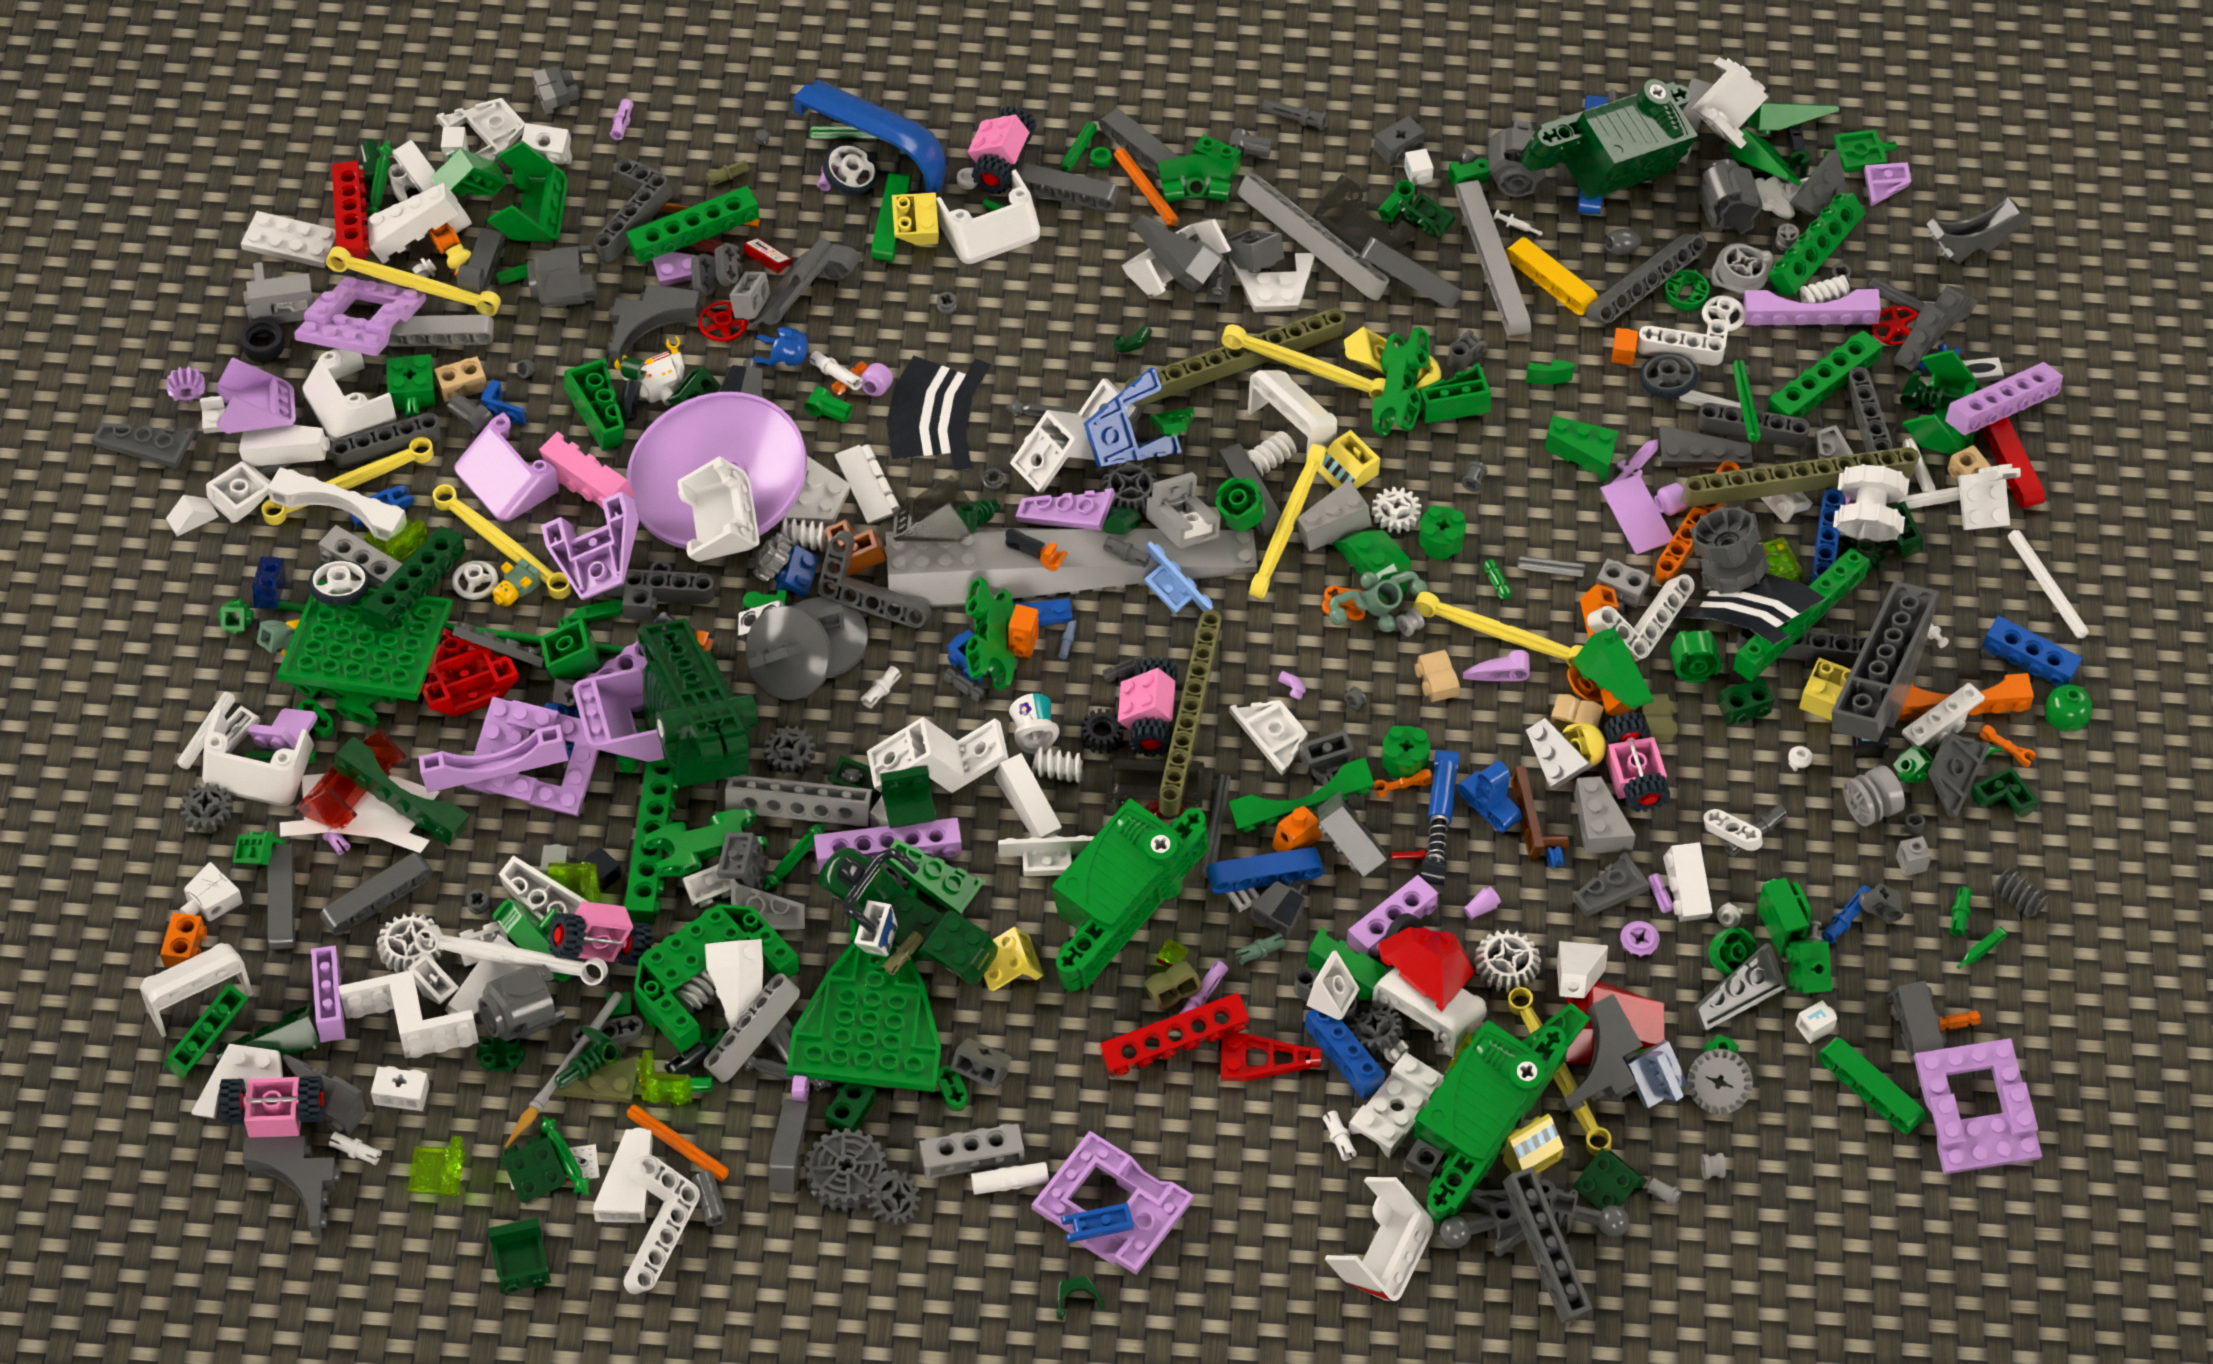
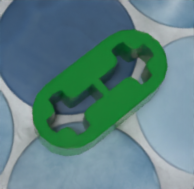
M303 700L298 705V710H313L318 715L311 731L319 738L331 736L334 732V723L331 716L315 700ZM320 721L322 725H327V727H319L318 722Z
M949 1065L943 1066L938 1070L937 1085L946 1106L952 1111H961L968 1103L966 1088L959 1073L950 1070L951 1066ZM944 1075L952 1077L951 1085H949L947 1079H944ZM952 1092H955L957 1097L961 1098V1101L956 1102L953 1099Z

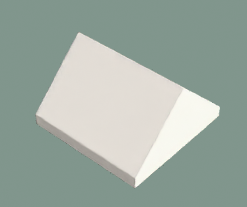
M1332 951L1315 979L1307 1006L1340 1020L1344 1017L1360 988L1337 951Z

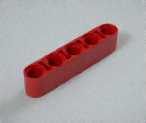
M2008 417L1983 427V435L1998 465L2012 464V468H2020V477L2006 479L2019 507L2025 508L2044 503V489Z

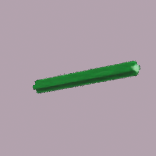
M1735 360L1732 369L1747 437L1750 442L1755 441L1757 443L1760 441L1761 432L1745 362L1743 360Z

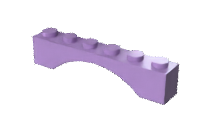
M1856 289L1838 300L1815 304L1790 301L1776 296L1768 290H1745L1743 302L1745 325L1755 326L1805 324L1870 325L1879 323L1881 312L1879 289Z
M560 724L536 729L519 744L493 754L464 756L440 751L419 756L420 772L427 793L569 760Z

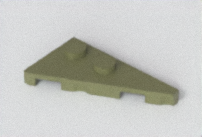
M633 1057L603 1066L599 1070H594V1073L588 1075V1078L583 1082L575 1080L563 1089L557 1086L551 1095L632 1103L640 1057Z

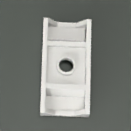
M1405 1052L1391 1069L1390 1076L1367 1105H1363L1349 1122V1133H1362L1380 1146L1385 1156L1390 1158L1414 1128L1415 1116L1422 1107L1425 1108L1427 1106L1431 1093L1436 1087L1439 1088L1441 1086L1444 1076ZM1393 1103H1400L1404 1109L1394 1111L1390 1106Z

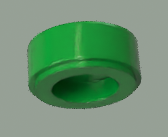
M1097 147L1091 151L1090 163L1094 167L1106 168L1111 164L1112 154L1109 149Z

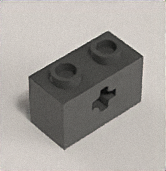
M1407 116L1375 134L1374 150L1390 165L1402 160L1405 157V152L1419 150L1424 144L1425 131L1410 116Z
M967 1038L956 1048L950 1070L995 1089L1006 1078L1012 1057Z

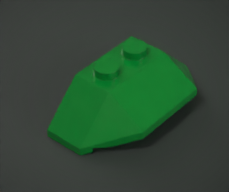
M1384 530L1355 531L1332 543L1361 576L1365 572H1373L1378 577V583L1382 580H1390L1396 574L1410 571L1411 560ZM1408 581L1398 583L1402 589L1403 596L1406 595ZM1378 593L1379 597L1387 604L1386 598Z

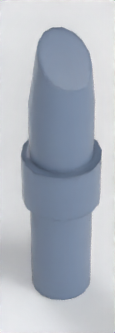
M1076 620L1068 622L1063 633L1058 657L1062 659L1067 658L1070 646L1073 643Z

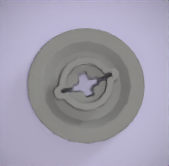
M1725 1049L1710 1050L1700 1055L1690 1067L1687 1078L1688 1091L1696 1104L1707 1112L1715 1114L1731 1113L1743 1106L1748 1100L1753 1087L1752 1073L1748 1064L1738 1054ZM1722 1075L1724 1076L1723 1080L1733 1087L1726 1085L1717 1089L1716 1083L1706 1076L1718 1078Z

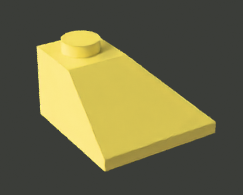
M1364 326L1344 339L1345 354L1349 360L1385 375L1381 368V359L1387 339Z

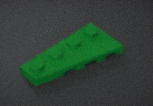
M895 839L889 849H898L907 855L919 867L918 872L912 874L894 858L885 861L886 864L947 910H952L961 915L986 881L981 877L975 878L968 875L967 871L959 867L955 869L945 864V861L937 857L935 859L925 855L924 851L898 839Z

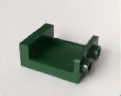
M538 1218L488 1228L500 1294L516 1293L520 1289L529 1287L540 1288L545 1284L551 1283Z

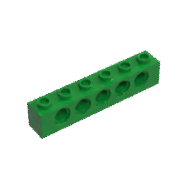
M748 186L627 231L628 246L638 264L651 261L656 257L669 254L682 247L690 246L695 242L711 238L716 234L760 218L758 203Z
M1839 193L1832 198V202L1820 212V216L1809 224V228L1805 233L1797 238V242L1786 250L1783 258L1773 265V269L1767 276L1779 296L1796 294L1866 214L1854 193Z
M1864 330L1857 335H1852L1841 347L1837 346L1829 356L1819 359L1814 367L1804 370L1795 381H1789L1780 392H1774L1768 399L1767 412L1797 418L1803 417L1846 385L1851 369L1855 367L1867 369L1877 362L1883 346Z

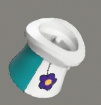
M1038 693L1027 694L1018 698L1010 706L1009 714L1017 726L1014 733L1015 742L1022 751L1035 754L1039 747H1042L1043 751H1045L1055 742L1059 735V727L1051 721V701L1047 696Z

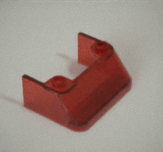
M381 729L361 741L373 749L376 761L388 777L391 775L389 770L407 757ZM332 765L298 804L296 810L302 816L330 828L337 829L340 827L343 829L358 815L352 808L366 793V790L359 788L355 782L346 776L340 775Z

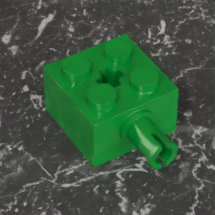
M431 354L386 358L387 389L391 395L394 410L405 409V417L408 419L412 417V413L414 417L420 415L419 408L436 406L435 375Z
M563 617L564 624L562 625L559 619L557 621L558 629L541 636L540 641L546 668L553 679L567 678L573 680L601 667L594 636L584 620L581 618L572 622L571 619Z
M1819 939L1790 941L1789 947L1786 948L1787 962H1790L1791 972H1788V984L1792 987V990L1800 993L1833 991L1829 942Z

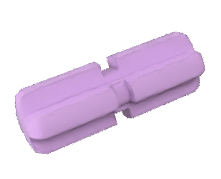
M1660 874L1650 875L1648 881L1663 913L1672 911L1673 903Z

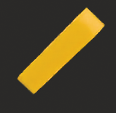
M1520 238L1505 250L1508 261L1577 315H1584L1588 305L1598 298L1597 293L1527 238Z

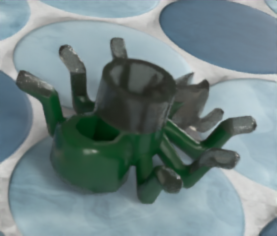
M1847 536L1849 545L1857 547L1854 550L1870 560L1866 575L1871 572L1872 565L1876 570H1879L1881 567L1888 568V564L1884 562L1877 564L1874 557L1879 560H1885L1888 555L1894 554V550L1885 551L1883 555L1875 552L1882 551L1891 540L1883 541L1880 546H1876L1875 543L1877 541L1863 538L1856 543L1853 541V538ZM1838 540V545L1842 546L1844 553L1849 550L1847 545Z

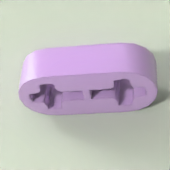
M794 1075L792 1099L795 1101H808V1077Z

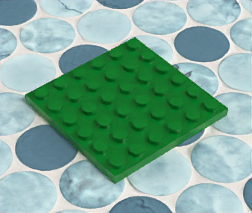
M318 581L317 585L327 584L326 581ZM369 588L367 594L357 602L342 606H333L319 602L311 594L277 673L278 681L417 701L443 630L452 611L453 599L424 595L423 598L413 605L409 612H406L399 619L395 626L385 633L363 624L361 606L375 593L376 588Z

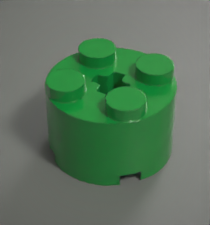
M1235 477L1228 479L1218 488L1216 506L1223 522L1228 527L1238 532H1245L1256 526L1266 515L1264 499L1258 485L1253 480L1245 477L1244 479H1237Z
M1437 505L1429 507L1428 511L1421 518L1418 543L1424 549V553L1427 556L1438 560H1445L1461 552L1466 533L1464 514L1450 507H1439Z
M1681 631L1676 635V639L1670 647V653L1677 676L1682 677L1683 681L1687 683L1704 682L1709 680V675L1713 673L1716 675L1720 671L1722 662L1716 639L1711 631Z
M1393 726L1390 728L1383 740L1381 765L1383 769L1385 768L1392 778L1396 780L1403 777L1409 778L1427 769L1430 741L1426 731L1412 726Z

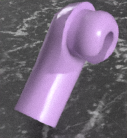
M1285 671L1281 672L1278 682L1293 688L1290 696L1300 700L1303 693L1306 692L1301 679Z

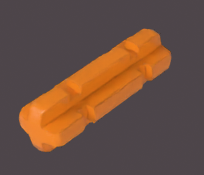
M861 361L855 365L856 368H852L849 371L860 377L868 368V365ZM839 380L832 384V391L837 395H841L846 389L850 388Z
M1978 1011L1967 1012V1015L1965 1013L1945 1016V1019L1939 1017L1940 1023L1938 1027L1940 1032L1946 1031V1028L1953 1030L1968 1027V1024L1975 1026L1981 1023V1017Z

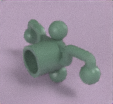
M1413 571L1396 574L1390 580H1382L1379 583L1375 573L1365 572L1361 576L1360 583L1367 591L1360 593L1357 590H1350L1331 598L1329 602L1331 610L1329 620L1335 625L1345 623L1347 612L1339 607V604L1353 599L1357 608L1363 611L1368 610L1372 615L1380 617L1378 627L1381 631L1391 632L1396 626V620L1388 613L1401 603L1403 597L1402 589L1398 583L1410 580L1409 591L1415 597L1420 592L1427 591V584L1419 579L1418 575ZM1378 593L1386 598L1387 605L1380 601Z

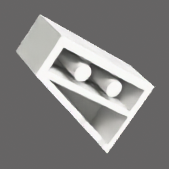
M1700 842L1671 846L1663 856L1670 890L1674 898L1673 909L1675 915H1678L1679 922L1709 918L1712 914V907Z

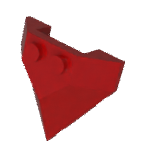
M444 628L442 641L437 646L428 671V679L423 684L421 690L429 709L457 717L490 705L492 697L503 699L518 680L519 674L511 658L506 656L500 657L494 654L491 649L454 636L452 631Z
M1408 927L1379 942L1377 946L1381 960L1387 966L1394 965L1400 971L1399 976L1421 995L1437 1002L1435 1007L1441 1012L1475 974L1470 957L1456 935L1449 932Z

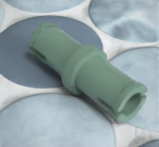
M1277 933L1264 940L1257 939L1254 941V944L1236 950L1237 959L1241 958L1239 963L1243 965L1258 957L1262 959L1267 957L1268 953L1284 948L1286 946L1285 939L1280 940L1283 935Z

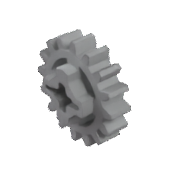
M776 533L775 537L771 536L770 539L766 540L763 547L756 554L757 562L753 566L755 568L753 573L756 577L763 581H768L770 578H774V575H777L781 568L787 564L789 560V554L787 553L792 548L790 546L792 541L789 537L782 533Z

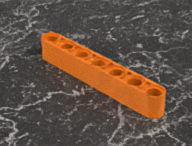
M1725 461L1715 473L1740 469L1735 462ZM1726 502L1692 507L1658 559L1655 571V580L1658 584L1664 586L1668 580L1677 577L1691 557L1694 548L1690 529L1695 527L1696 523L1700 520V516L1716 511L1719 507L1722 508Z

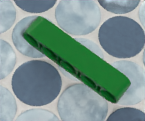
M889 173L872 242L871 259L894 261L899 238H896L894 235L892 195L910 194L911 175Z
M1835 1037L1818 1053L1820 1062L1900 1132L1909 1134L1926 1118L1925 1111L1918 1103L1843 1039Z

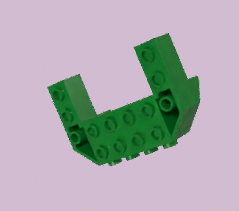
M718 904L713 908L705 910L699 918L693 922L686 923L677 933L667 936L655 948L648 949L639 958L634 986L636 1004L652 1029L658 1027L679 1052L682 1053L701 1040L700 1028L694 1018L674 997V993L680 989L681 985L706 969L705 944L761 939L763 967L772 977L782 973L788 979L799 972L798 955L753 907Z

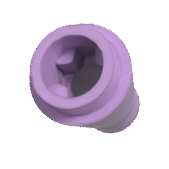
M1483 888L1463 909L1472 920L1481 914L1496 909L1501 900L1493 888Z

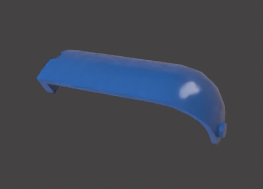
M815 80L813 85H805L794 96V112L799 115H803L810 108L903 150L921 169L926 183V193L940 192L943 180L947 174L945 152L934 133L921 124L819 80Z

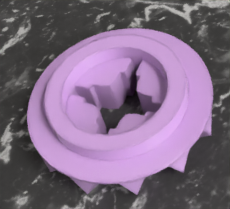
M1634 921L1623 928L1620 941L1622 942L1623 949H1627L1630 955L1634 953L1642 957L1646 954L1651 955L1654 950H1657L1660 938L1658 931L1651 924L1643 921ZM1644 934V942L1641 941L1639 944H1636V938Z

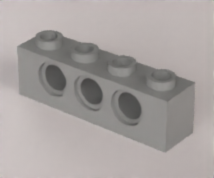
M337 525L318 543L320 556L325 562L349 560L362 565L369 574L370 586L376 589L402 565V563ZM350 572V574L356 577L359 581L361 580V578L358 575Z
M1002 1124L996 1128H979L973 1132H956L945 1137H929L919 1141L925 1179L1024 1162V1146L1019 1124ZM1000 1143L1001 1145L994 1147L991 1144ZM969 1147L976 1148L975 1151H968L966 1149ZM943 1152H951V1153H952L951 1155H947V1156H946V1155H942Z

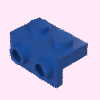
M795 545L787 553L789 554L787 564L781 568L775 577V582H777L775 591L786 588L805 598L809 594L820 557Z

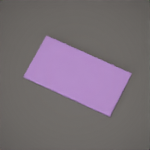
M1639 474L1600 488L1636 555L1670 543L1673 536Z

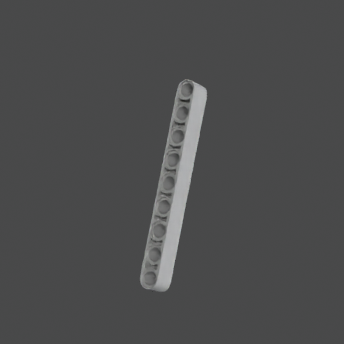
M1251 172L1246 173L1237 191L1241 198L1364 295L1373 300H1380L1390 281L1385 274L1260 176Z
M1475 180L1458 183L1455 187L1456 197L1506 334L1509 337L1530 333V318L1480 182Z

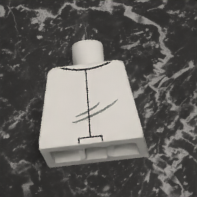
M210 862L184 888L188 903L181 907L180 911L182 914L188 915L200 913L207 921H212L241 905L243 901L240 890Z

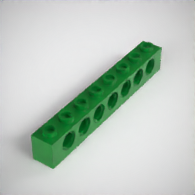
M1850 548L1809 586V588L1826 599L1778 626L1777 628L1788 634L1789 637L1773 645L1756 634L1737 651L1733 670L1752 682L1865 578L1870 560L1853 548Z
M665 758L646 762L625 907L631 922L655 924L656 915L661 914V900L658 899L659 894L664 893V880H661L662 877L655 875L654 869L656 863L665 859V853L668 852L660 848L646 849L642 842L645 835L674 823L673 818H671V812L676 811L674 792L679 791V786Z

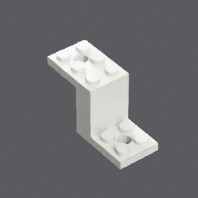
M1719 57L1714 64L1723 73L1722 77L1691 109L1720 138L1741 149L1747 142L1742 138L1744 134L1738 128L1768 96L1763 92L1766 88L1759 81L1753 80L1750 77L1752 74L1744 66H1740L1736 62L1733 63L1729 58L1724 60Z
M1103 378L1078 414L1047 410L1010 464L1037 492H1044L1068 457L1095 460L1083 423L1116 397L1120 391L1108 379ZM1133 404L1126 406L1128 417L1136 408ZM1040 454L1042 462L1038 466L1036 464V457Z
M922 717L867 751L873 785L879 792H881L880 773L927 766L929 778L953 793L997 767L1001 762L1009 759L1001 722L995 718L956 741Z
M412 970L339 986L346 1019L361 1018L367 1014L384 1013L390 1009H395L405 1059L419 1058L424 1054L442 1053L448 1049L469 1047L472 1044L479 1043L472 1010L423 1020Z

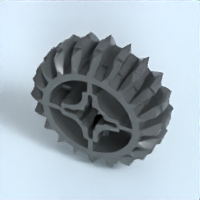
M1134 461L1131 465H1127L1124 462L1122 466L1115 464L1114 469L1108 468L1107 474H1103L1100 492L1116 487L1118 493H1115L1111 506L1134 509L1145 516L1147 498L1152 497L1153 483L1160 480L1157 479L1156 473H1152L1150 467L1144 469L1143 463L1137 466ZM1143 486L1148 490L1146 493L1143 491Z

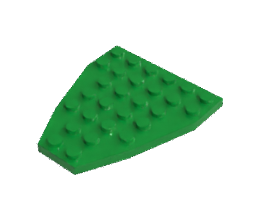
M853 941L827 972L793 1028L786 1076L794 1077V1075L807 1076L811 1079L936 1092L941 1044L925 985L912 957L910 956L911 960H907L895 975L892 976L882 965L896 951L895 947L898 945L892 943L889 955L881 956L864 952Z

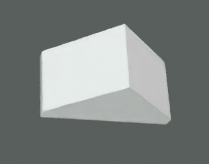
M183 495L166 519L176 536H179L219 516L207 498Z
M424 954L408 967V971H413L415 983L422 995L438 1004L443 1003L459 990V987L428 954Z

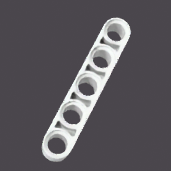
M412 140L392 151L394 158L420 193L435 186L430 177L436 172ZM459 203V214L447 222L456 234L472 224Z

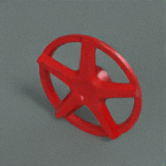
M721 301L712 303L703 309L698 318V327L701 334L708 339L730 343L731 340L740 337L745 332L748 320L732 319L733 309L731 302ZM728 305L725 312L715 313L710 310L714 306ZM704 314L714 321L705 328L702 325ZM731 326H742L737 333L730 336L729 328ZM720 329L723 337L713 336L708 332Z
M1891 305L1880 312V318L1890 312L1891 320L1872 324V331L1874 336L1885 344L1903 345L1906 340L1892 342L1891 340L1894 336L1902 334L1909 336L1911 330L1906 325L1916 320L1919 312L1917 313L1908 307ZM1897 311L1908 312L1912 315L1900 318ZM1876 327L1888 328L1889 331L1885 339L1878 335Z

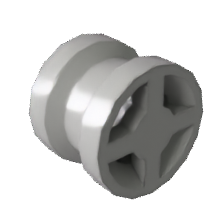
M1789 223L1778 227L1775 239L1778 249L1786 251L1797 242L1799 236L1798 228Z
M1413 607L1408 609L1405 615L1401 614L1396 617V624L1399 630L1408 637L1414 633V630H1420L1425 626L1422 615Z
M1717 1153L1715 1156L1701 1155V1171L1704 1179H1710L1712 1176L1725 1178L1726 1165L1723 1153Z

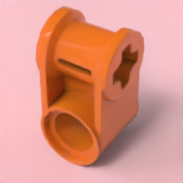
M447 222L436 230L433 228L428 230L433 244L441 255L452 246L461 244L454 229Z
M1329 586L1324 592L1325 600L1322 603V610L1329 615L1331 611L1329 602L1333 598L1334 592H1336L1337 596L1350 590H1357L1360 593L1364 591ZM1353 599L1339 604V607L1347 612V618L1361 620L1365 617L1366 610L1363 611L1357 608Z

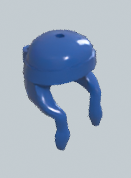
M780 327L778 328L777 338L765 335L756 336L763 343L773 344L770 360L762 357L750 359L755 360L757 364L774 366L779 362H785L787 366L800 365L805 360L808 352V339L804 333L799 332L797 329Z

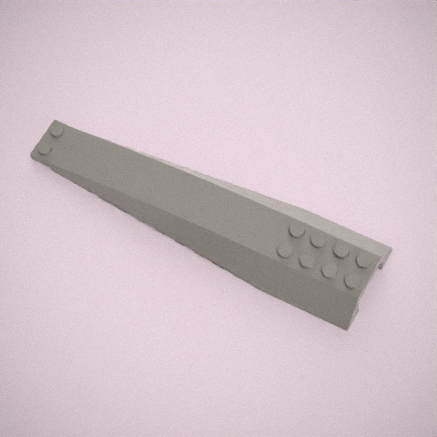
M977 527V532L962 533L957 531L956 528L885 532L889 590L924 601L930 608L966 606L968 588L971 582L979 576L988 582L989 592L993 597L995 593L1005 588L1011 592L1012 599L1023 597V600L1035 599V596L1039 595L1053 597L1056 596V593L1070 592V594H1078L1081 590L1092 589L1094 592L1102 591V588L1115 586L1116 589L1125 588V585L1138 584V586L1147 585L1144 579L1160 565L1152 557L1145 568L1129 560H1121L1120 556L1103 549L1104 542L1108 536L1125 544L1129 542L1133 544L1134 548L1147 553L1145 548L1148 542L1151 541L1154 545L1158 544L1164 550V556L1170 562L1174 561L1181 569V574L1185 578L1189 577L1192 580L1227 576L1234 573L1257 572L1253 529H1248L1245 532L1219 530L1218 538L1179 548L1159 529H1133L1126 535L1105 533L1104 529L1098 531L1089 529L1013 528L1025 535L1045 542V547L1049 543L1054 542L1058 543L1056 551L1068 552L1056 571L1046 569L1040 559L1007 547L1005 544V533L1008 529L1012 528ZM892 604L894 609H900L897 604Z

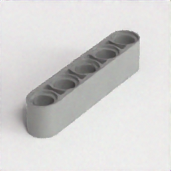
M1692 78L1688 87L1692 98L1684 108L1683 113L1697 133L1702 119L1691 108L1713 86V83ZM1693 143L1688 149L1689 152L1679 162L1687 163Z
M488 315L412 316L407 323L396 322L391 329L387 345L394 347L487 345L493 341L494 320Z
M782 973L774 976L704 1060L705 1068L720 1082H726L731 1079L800 995L799 988Z

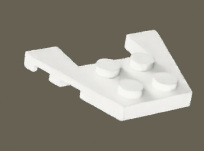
M502 98L476 104L475 108L468 110L460 108L454 110L455 113L444 115V113L436 115L437 121L442 127H459L468 123L488 145L474 154L494 162L499 159V153L508 149L523 134L525 128L524 121Z
M1295 253L1296 272L1249 273L1248 270L1238 269L1230 257L1229 265L1233 267L1235 276L1243 286L1244 293L1254 312L1298 311L1312 265L1314 264L1315 255L1312 253Z
M807 456V476L803 488L793 507L784 517H787L788 523L795 518L798 521L805 520V523L809 524L811 521H814V524H820V522H823V524H834L850 492V484Z
M229 1044L191 1114L216 1119L221 1079L243 1078L247 1096L248 1079L283 1078L280 1052Z

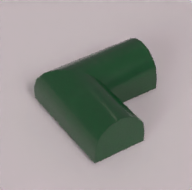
M1110 506L1103 525L1104 532L1126 535L1141 524V514L1134 509Z
M2012 766L1973 785L1971 790L1972 797L1980 808L1988 807L2005 798L2020 818L2032 813L2039 804L2038 799Z

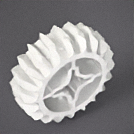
M414 912L411 917H407L403 913L402 919L394 916L393 924L386 922V929H380V937L377 939V951L381 962L386 964L389 970L394 969L395 973L406 972L410 965L426 954L420 952L415 946L414 939L416 933L426 926H434L439 930L440 928L434 924L432 918L426 920L424 914L417 918ZM422 933L424 935L422 936L424 944L429 947L435 946V938L430 933ZM437 948L428 955L435 961L440 959L443 950Z
M1508 929L1505 931V934H1501L1497 930L1495 937L1489 934L1486 940L1482 939L1480 946L1476 949V957L1474 959L1476 972L1481 974V982L1488 980V988L1495 985L1497 992L1501 988H1505L1507 994L1510 992V988L1514 989L1520 986L1527 988L1529 982L1533 983L1535 981V977L1539 974L1541 959L1538 949L1534 948V941L1527 942V935L1519 937L1518 931L1512 935ZM1499 951V954L1494 955V958L1488 959L1492 953ZM1522 964H1527L1522 970L1516 972V969L1521 967Z

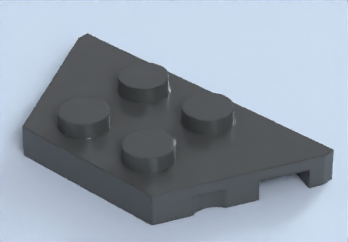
M1837 149L1830 150L1789 202L1792 207L1801 208L1803 210L1802 213L1813 217L1814 220L1832 202V198L1839 193L1848 194Z
M1956 734L1945 735L1928 770V774L1949 818L1958 816L1991 746L1990 743L1977 742L1972 738H1962Z

